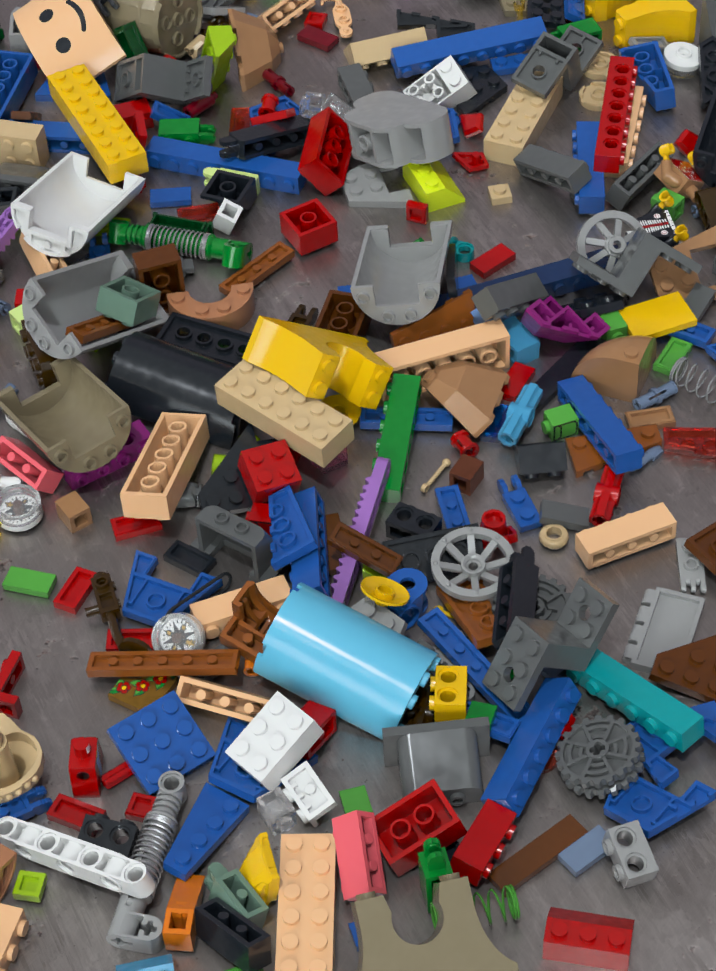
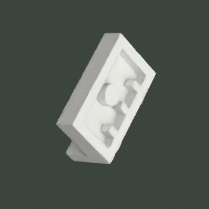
M307 760L280 779L285 786L282 792L290 803L294 801L297 803L299 809L296 812L305 824L310 822L316 828L319 825L317 820L338 805Z

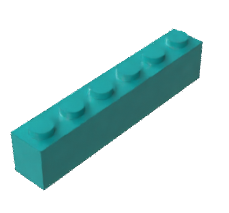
M596 649L585 672L566 670L567 677H570L573 683H578L591 695L601 698L608 706L616 708L625 714L629 720L636 721L649 733L663 739L670 747H675L684 752L704 735V719L702 715L599 649Z

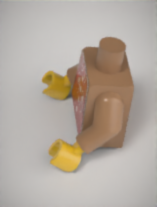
M672 143L661 145L659 153L663 160H661V164L654 171V175L669 190L689 198L695 203V191L702 188L704 181L698 176L694 168L693 151L687 156L690 161L689 163L669 158V155L675 153V147Z

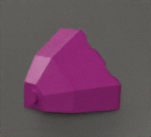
M551 295L544 301L539 298L525 310L520 320L534 336L563 343L598 340L611 329L596 312L583 321L568 305L563 308Z

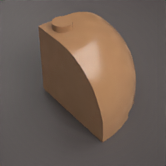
M630 335L603 342L590 350L580 360L571 378L583 375L588 382L592 383L598 394L632 403L633 399L640 396L656 359V338Z

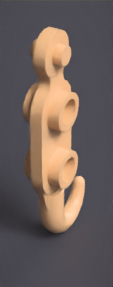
M321 0L320 6H323L327 1L335 2L332 10L335 26L340 30V37L350 38L353 35V30L350 28L352 26V18L349 8L342 0Z

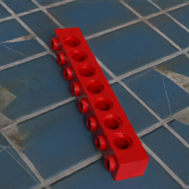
M610 56L594 154L593 171L619 174L620 165L624 166L638 66H634L635 57Z

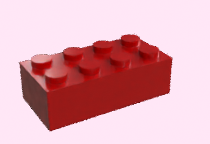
M330 107L311 117L298 166L300 174L307 178L324 196L344 186L353 148L347 124Z

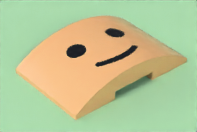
M31 0L13 13L21 35L46 77L55 72L84 64L92 76L96 78L127 57L93 0Z

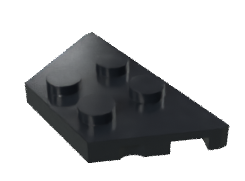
M606 292L595 294L594 298H576L573 300L574 303L561 306L565 308L568 305L583 319L591 316L594 312L600 315L624 309L630 297L627 294L625 297H622L617 293L607 295Z

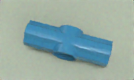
M531 382L525 384L517 400L510 403L506 413V420L498 433V440L503 445L508 447L517 445L525 428L531 426L535 416V409L543 396V390L538 384Z

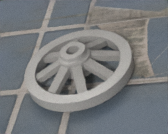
M617 210L603 211L592 216L581 227L576 239V252L588 259L585 244L602 247V251L589 258V260L595 263L605 256L609 257L605 270L611 272L616 258H620L627 246L626 243L631 240L638 227L643 230L645 229L637 219L625 212ZM615 220L613 235L601 221ZM622 222L633 229V232L624 237H621ZM595 226L606 240L589 238L587 234ZM613 243L618 245V249L614 248Z
M483 527L459 528L446 534L435 545L431 556L432 575L437 585L454 598L464 601L488 600L497 596L498 576L490 574L488 571L498 569L508 563L510 555L514 553V550L503 536L493 530ZM467 539L468 554L464 556L453 544ZM475 539L490 542L480 555L475 550ZM497 547L505 556V558L486 563ZM447 550L460 564L442 562L440 560L443 553ZM442 571L461 574L449 581ZM482 579L493 585L480 589L479 580ZM468 580L471 582L472 589L462 588L459 585Z

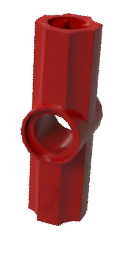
M605 464L601 480L597 482L594 491L593 506L589 516V522L594 527L606 521H611L614 508L618 507L620 501L621 485L625 473L615 475L608 464Z

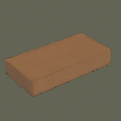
M670 405L625 412L624 418L628 428L656 424L658 430L676 427V420Z

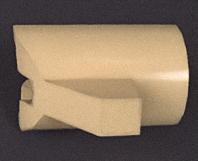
M199 34L184 48L192 59H196L202 53L205 40L204 35Z

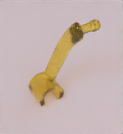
M520 0L521 5H517L515 1L513 2L514 10L517 12V21L523 20L522 11L525 9V0Z

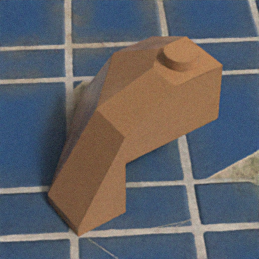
M227 9L229 25H231L232 31L237 37L236 46H233L234 55L237 62L241 90L245 92L264 81L262 74L266 69L270 68L274 72L281 63V53H284L283 43L278 41L277 34L264 20L234 9Z
M458 360L429 370L425 373L421 382L422 386L472 436L477 438L493 422L495 415L492 412L494 407L500 405L504 395L501 389L505 384H508L510 376L498 367Z

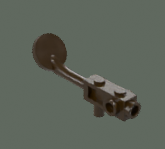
M97 572L94 574L93 578L90 579L98 605L84 608L87 618L100 614L102 622H108L112 638L119 651H153L142 640L123 637L118 623V619L122 618L120 612L122 606L120 599L116 598L115 591L117 589L115 582L111 581L109 573Z

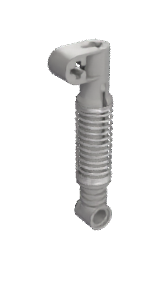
M167 771L158 779L159 789L151 811L144 817L138 840L130 859L139 861L146 866L155 881L154 892L142 899L119 892L121 897L106 936L107 942L114 947L145 954H156L165 946L162 935V922L157 917L144 914L146 906L154 899L157 884L163 872V860H165L172 846L177 831L178 822L176 819L181 805L187 800L188 794L185 779L178 771Z

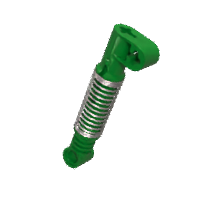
M112 219L109 222L108 242L112 244H134L142 246L143 249L147 250L155 248V246L159 247L174 243L179 255H186V257L190 256L191 258L195 256L196 259L199 257L203 260L221 259L222 266L235 269L243 268L251 262L253 255L252 243L218 238L215 234L200 233L194 230L186 231V229L168 228V226L164 227L157 224L141 226L119 219Z

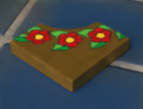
M146 676L132 679L121 677L109 692L108 698L114 703L137 712L173 691L178 685L179 678L177 676Z

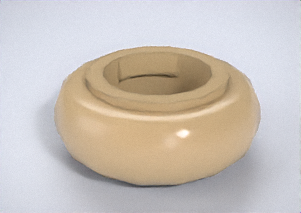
M549 524L544 526L539 532V540L545 548L557 550L567 544L569 533L562 525ZM549 535H558L559 538L552 539V538H549L548 536H549Z

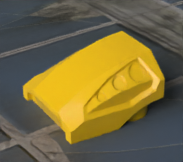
M263 832L256 837L239 871L268 906L270 902L277 901L280 877L268 840V834Z

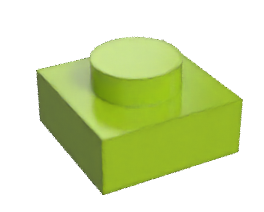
M19 870L12 892L13 898L15 900L41 903L48 880L46 873Z

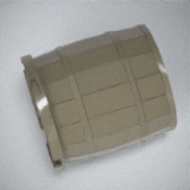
M116 0L120 6L117 10L112 8L108 1L104 4L111 15L108 18L103 14L102 16L111 30L135 21L149 53L167 54L175 58L183 57L187 54L184 48L193 40L194 35H199L202 26V0Z

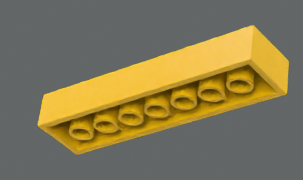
M84 64L76 65L47 76L51 97L110 184L123 181L126 172L140 175L149 171L146 151Z

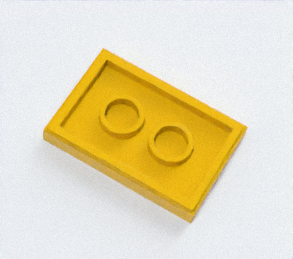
M678 291L618 310L628 325L629 335L658 338L696 326L698 321Z

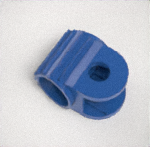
M413 568L399 569L387 577L399 584L404 581H412L415 584L414 587H405L410 595L407 604L403 606H386L387 609L408 624L406 631L413 627L428 609V599L425 595L428 589L427 578L421 571Z

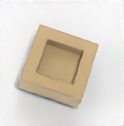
M508 183L487 186V193L492 206L512 203V194Z

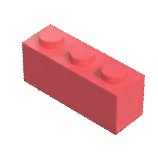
M1 435L0 463L33 489L53 494L64 473L20 440Z
M355 810L333 818V837L335 839L337 864L339 866L341 891L344 901L355 902L357 901L356 895L375 891L376 897L387 894L374 813Z

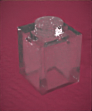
M306 91L299 102V115L303 118L311 119V117L324 110L326 94Z
M280 786L256 798L258 814L273 836L281 832H287L297 824L296 810Z

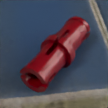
M270 68L263 72L262 78L270 83L275 91L278 90L288 98L294 95L295 88L288 84L283 76L277 75Z

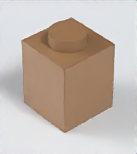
M76 491L55 501L58 517L72 534L93 523L90 507Z

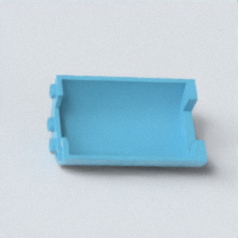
M300 582L296 587L299 591H291L275 616L262 642L263 654L260 652L257 654L253 672L308 701L310 700L335 709L336 716L383 740L382 728L405 726L402 724L403 716L407 708L412 710L419 697L415 694L419 686L424 688L431 675L429 672L436 671V665H439L441 662V658L438 657L439 654Z

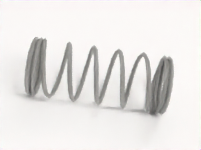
M684 356L679 358L670 371L669 381H673V375L677 368L674 382L678 387L685 386L687 392L696 391L698 398L706 396V400L710 404L716 402V400L712 402L708 400V394L716 386L715 381L709 390L716 375L709 382L705 395L699 396L697 393V389L708 376V369L703 370L700 374L694 390H688L687 383L692 380L697 372L698 363H695L690 368L683 385L677 383L685 375L689 364L688 358ZM685 361L684 367L679 376L677 377L679 369L682 363ZM696 366V369H695L693 375H692V376L690 377V379L688 380L689 375H690L692 369ZM705 371H707V372H706V375H705V377H704V379H703L702 382L699 384V381H700L702 375L704 374Z

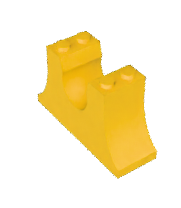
M585 0V15L589 18L593 17L596 22L607 21L615 17L613 42L619 48L629 47L628 41L630 37L664 36L667 42H687L690 44L694 42L697 9L687 0Z
M261 315L257 319L242 357L245 361L281 378L305 397L324 400L327 390L330 388L359 407L375 410L394 369L370 350L367 346L369 341L364 337Z

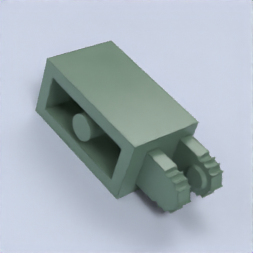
M212 862L208 866V875L204 879V884H206L205 886L210 891L209 901L215 897L220 898L263 929L269 911L266 903L237 868L228 872L221 863Z

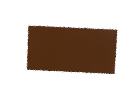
M12 111L11 119L41 121L42 114L28 111Z

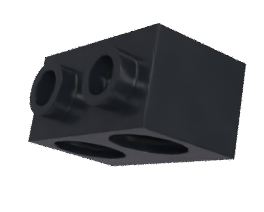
M399 501L385 521L386 537L398 539L442 530V518Z
M95 813L94 815L85 814L78 839L130 858L140 831L134 822L126 819H121L118 822L110 820V817L101 813ZM95 830L103 831L98 838L90 837L91 833ZM119 837H129L126 843L116 844Z

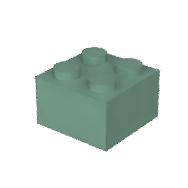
M124 275L100 286L95 310L103 313L107 318H114L122 322L125 326L134 327L156 316L161 291Z

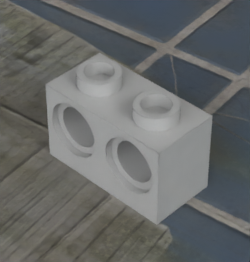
M635 820L607 829L602 840V847L605 854L611 857L614 877L617 881H621L623 889L654 880L659 872V868L639 821ZM617 839L626 840L629 846L620 845ZM627 864H635L640 871L634 872L630 870Z

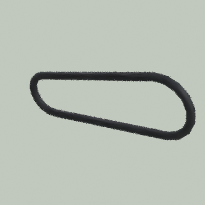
M229 572L221 573L171 607L164 618L223 576H228L229 579L226 587L215 596L223 594L232 583V575Z

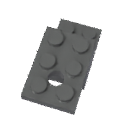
M569 25L560 39L543 31L512 75L511 81L546 99L561 76H563V87L572 91L600 52L604 43L602 40ZM538 70L544 72V74L535 76L534 72Z
M142 53L117 63L114 102L122 103L142 97L184 105L210 97L212 92L211 79L214 70L213 57L205 55L185 62Z
M640 227L636 230L611 272L574 250L569 256L573 261L572 266L586 275L588 272H591L590 277L604 286L607 283L611 284L609 288L622 297H625L626 294L633 297L658 255L671 263L673 260H676L674 265L689 274L692 271L699 274L703 268L702 265Z
M580 577L557 621L515 616L482 683L513 711L521 712L544 667L585 672L619 604L587 578ZM589 607L591 614L590 617L586 619L585 612L586 609ZM513 669V672H514L515 677H514V679L511 681V679H510V673H511V670Z

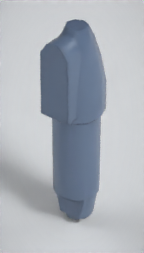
M660 445L654 446L644 453L642 467L649 461L654 462L664 453Z

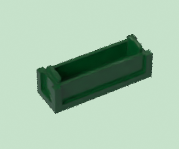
M135 21L112 30L127 55L126 59L142 53H148Z
M153 212L152 220L150 223H147L163 225L164 227L168 226V228L186 229V231L194 230L195 232L214 234L213 222L196 221L158 214V212Z

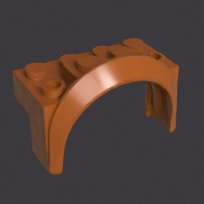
M246 581L232 601L233 616L220 633L219 638L220 644L229 649H239L241 656L255 663L257 654L259 652L263 654L262 642L279 609L260 593L255 582ZM267 619L260 631H257L263 620Z

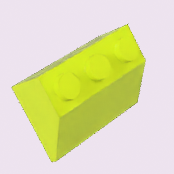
M440 161L426 164L409 163L402 166L404 179L419 202L428 204V213L465 202V197Z

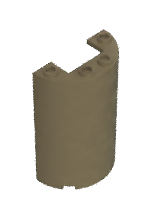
M75 357L71 359H57L51 362L50 365L57 382L22 402L19 401L15 390L11 386L0 391V410L56 466L65 471L83 473L104 466L118 455L128 439L131 429L129 405Z

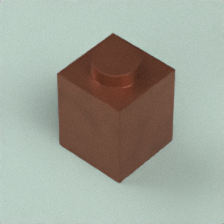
M462 454L449 472V486L458 484L461 493L471 496L484 478V462L475 457Z

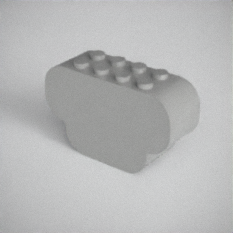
M387 90L363 96L353 103L354 109L347 112L344 116L348 126L351 146L353 147L351 151L352 157L379 168H397L409 163H431L449 156L455 150L448 109L400 92Z

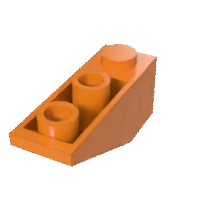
M191 875L186 882L176 878L166 907L162 930L166 950L194 952L196 940L195 908L202 904L205 876Z

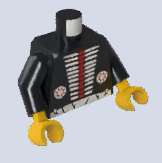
M665 190L659 195L661 202L659 204L656 203L649 212L638 217L637 220L646 232L667 245L674 247L679 244V241L684 242L688 240L689 234L684 224L675 227L668 209L664 210V207H671L674 204L673 197ZM632 230V231H626V232H625V236L628 235L629 233L633 232V230Z

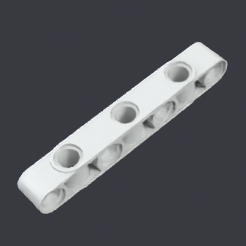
M11 816L0 818L1 844L15 851L23 858L136 898H146L154 892L155 881L146 866L139 861L32 822H26Z

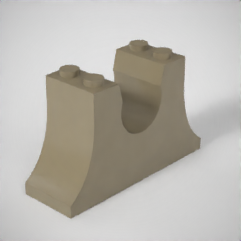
M459 872L439 876L440 882L433 884V905L437 912V925L433 934L426 941L419 944H410L397 935L392 925V912L383 895L376 897L375 891L356 895L357 901L350 903L358 938L359 958L357 971H519L517 962L504 956L487 937L476 913L468 876L460 878Z

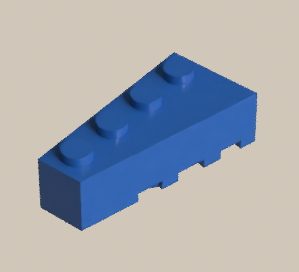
M657 40L618 49L619 56L635 57L634 66H638L635 86H644L643 95H647V101L656 111L676 107L675 88Z

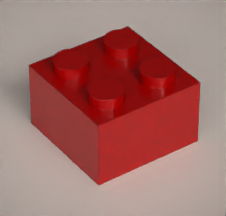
M317 198L279 213L281 233L301 256L338 241L337 221Z
M285 439L240 452L237 465L252 502H267L268 496L290 485L294 493L299 492L302 478Z

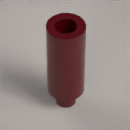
M213 91L210 97L191 102L183 108V113L191 116V118H195L215 104L218 94Z

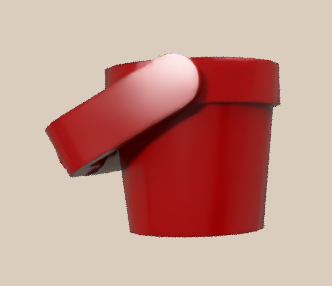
M496 509L484 512L480 527L497 532L510 544L518 541L517 531L511 525L507 526L506 517L503 512ZM482 540L483 548L485 549L490 542Z

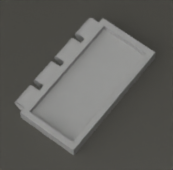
M656 587V590L646 589L634 622L635 625H633L628 644L622 656V661L630 664V669L650 673L658 653L692 643L706 598L661 587Z

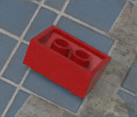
M550 907L543 939L542 959L615 971H628L635 920Z

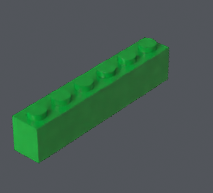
M394 373L392 382H388L387 385L389 400L384 401L383 414L386 416L385 420L381 419L379 432L382 436L381 439L377 438L376 452L378 457L391 459V469L381 502L398 504L399 501H402L422 392L421 376ZM373 458L372 472L377 458Z

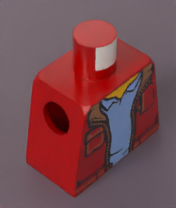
M96 737L71 739L68 767L74 798H99L101 796L100 777L103 771L104 755L99 740ZM82 773H88L90 777L83 779Z

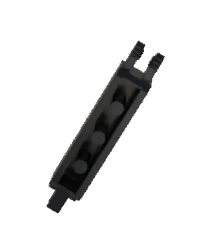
M296 115L229 132V136L219 139L220 146H229V148L220 150L219 155L221 158L237 157L246 160L304 145L311 119Z
M526 545L523 547L521 553H512L509 562L499 568L492 643L497 650L500 648L515 616L535 618L539 567L535 565V553L531 546Z

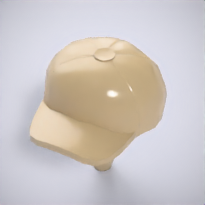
M0 713L1 804L9 802L31 790L40 780L45 763V756L37 739L33 735L21 730L4 713Z

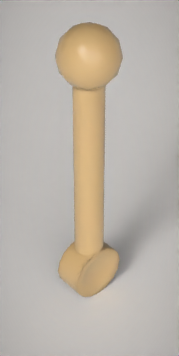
M443 459L439 469L427 483H423L421 492H428L429 486L440 473L451 465L450 459Z

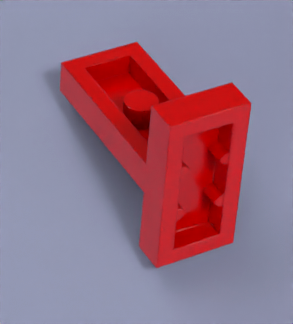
M15 650L11 651L1 666L0 713H4L7 717L19 719L23 712L19 696L12 695L11 693L25 669L22 653Z

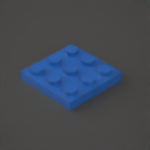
M174 690L107 729V734L146 794L151 796L158 792V779L163 773L178 771L184 777L212 760L216 754Z

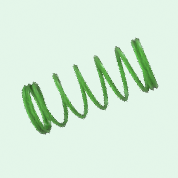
M504 885L502 889V904L497 893L491 888L487 893V906L482 896L478 892L474 893V906L475 897L478 895L484 906L490 926H492L490 912L491 891L498 901L505 923L507 922L504 903L505 888L511 915L514 920L520 919L519 902L513 885ZM431 902L430 911L435 929L437 925V912L433 902Z

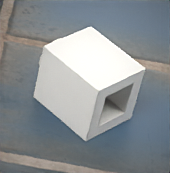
M224 198L213 220V227L230 235L243 207Z

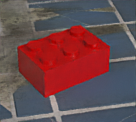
M434 778L375 815L380 850L398 877L419 865L418 852H423V842L428 838L437 837L441 847L446 848L467 833V830Z

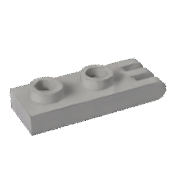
M676 538L675 548L680 592L686 593V586H690V592L696 593V586H700V592L706 593L704 564L684 546L688 538Z

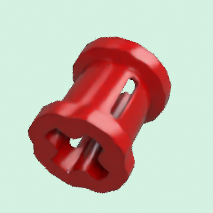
M271 93L264 94L261 98L262 106L258 110V115L276 112L275 108L279 104V98Z
M457 431L450 438V444L459 450L460 457L462 454L475 457L478 454L480 448L477 443L472 442L469 438L468 431Z

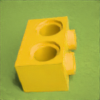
M436 665L435 676H430V692L435 693L434 695H429V711H434L435 722L466 718L467 666Z

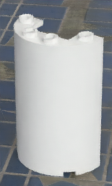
M71 151L11 203L12 219L16 229L20 228L25 236L23 239L31 247L48 256L67 257L78 252L141 192L146 178L126 172L123 189L89 177L90 158Z

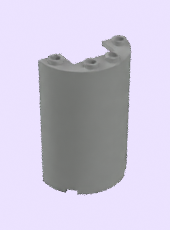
M452 220L432 221L430 223L432 241L391 244L388 225L367 226L350 288L353 299L365 314L385 324L405 325L424 318L432 311L438 301L452 234Z
M122 250L31 277L23 290L22 310L26 330L42 351L58 359H71L122 341L125 336H130L136 331L145 333L164 326L169 316L159 303L156 316L134 327L118 331L115 334L104 336L86 344H80L73 332H70L67 336L65 335L68 326L103 315V313L95 310L100 286L121 276H127L134 268Z

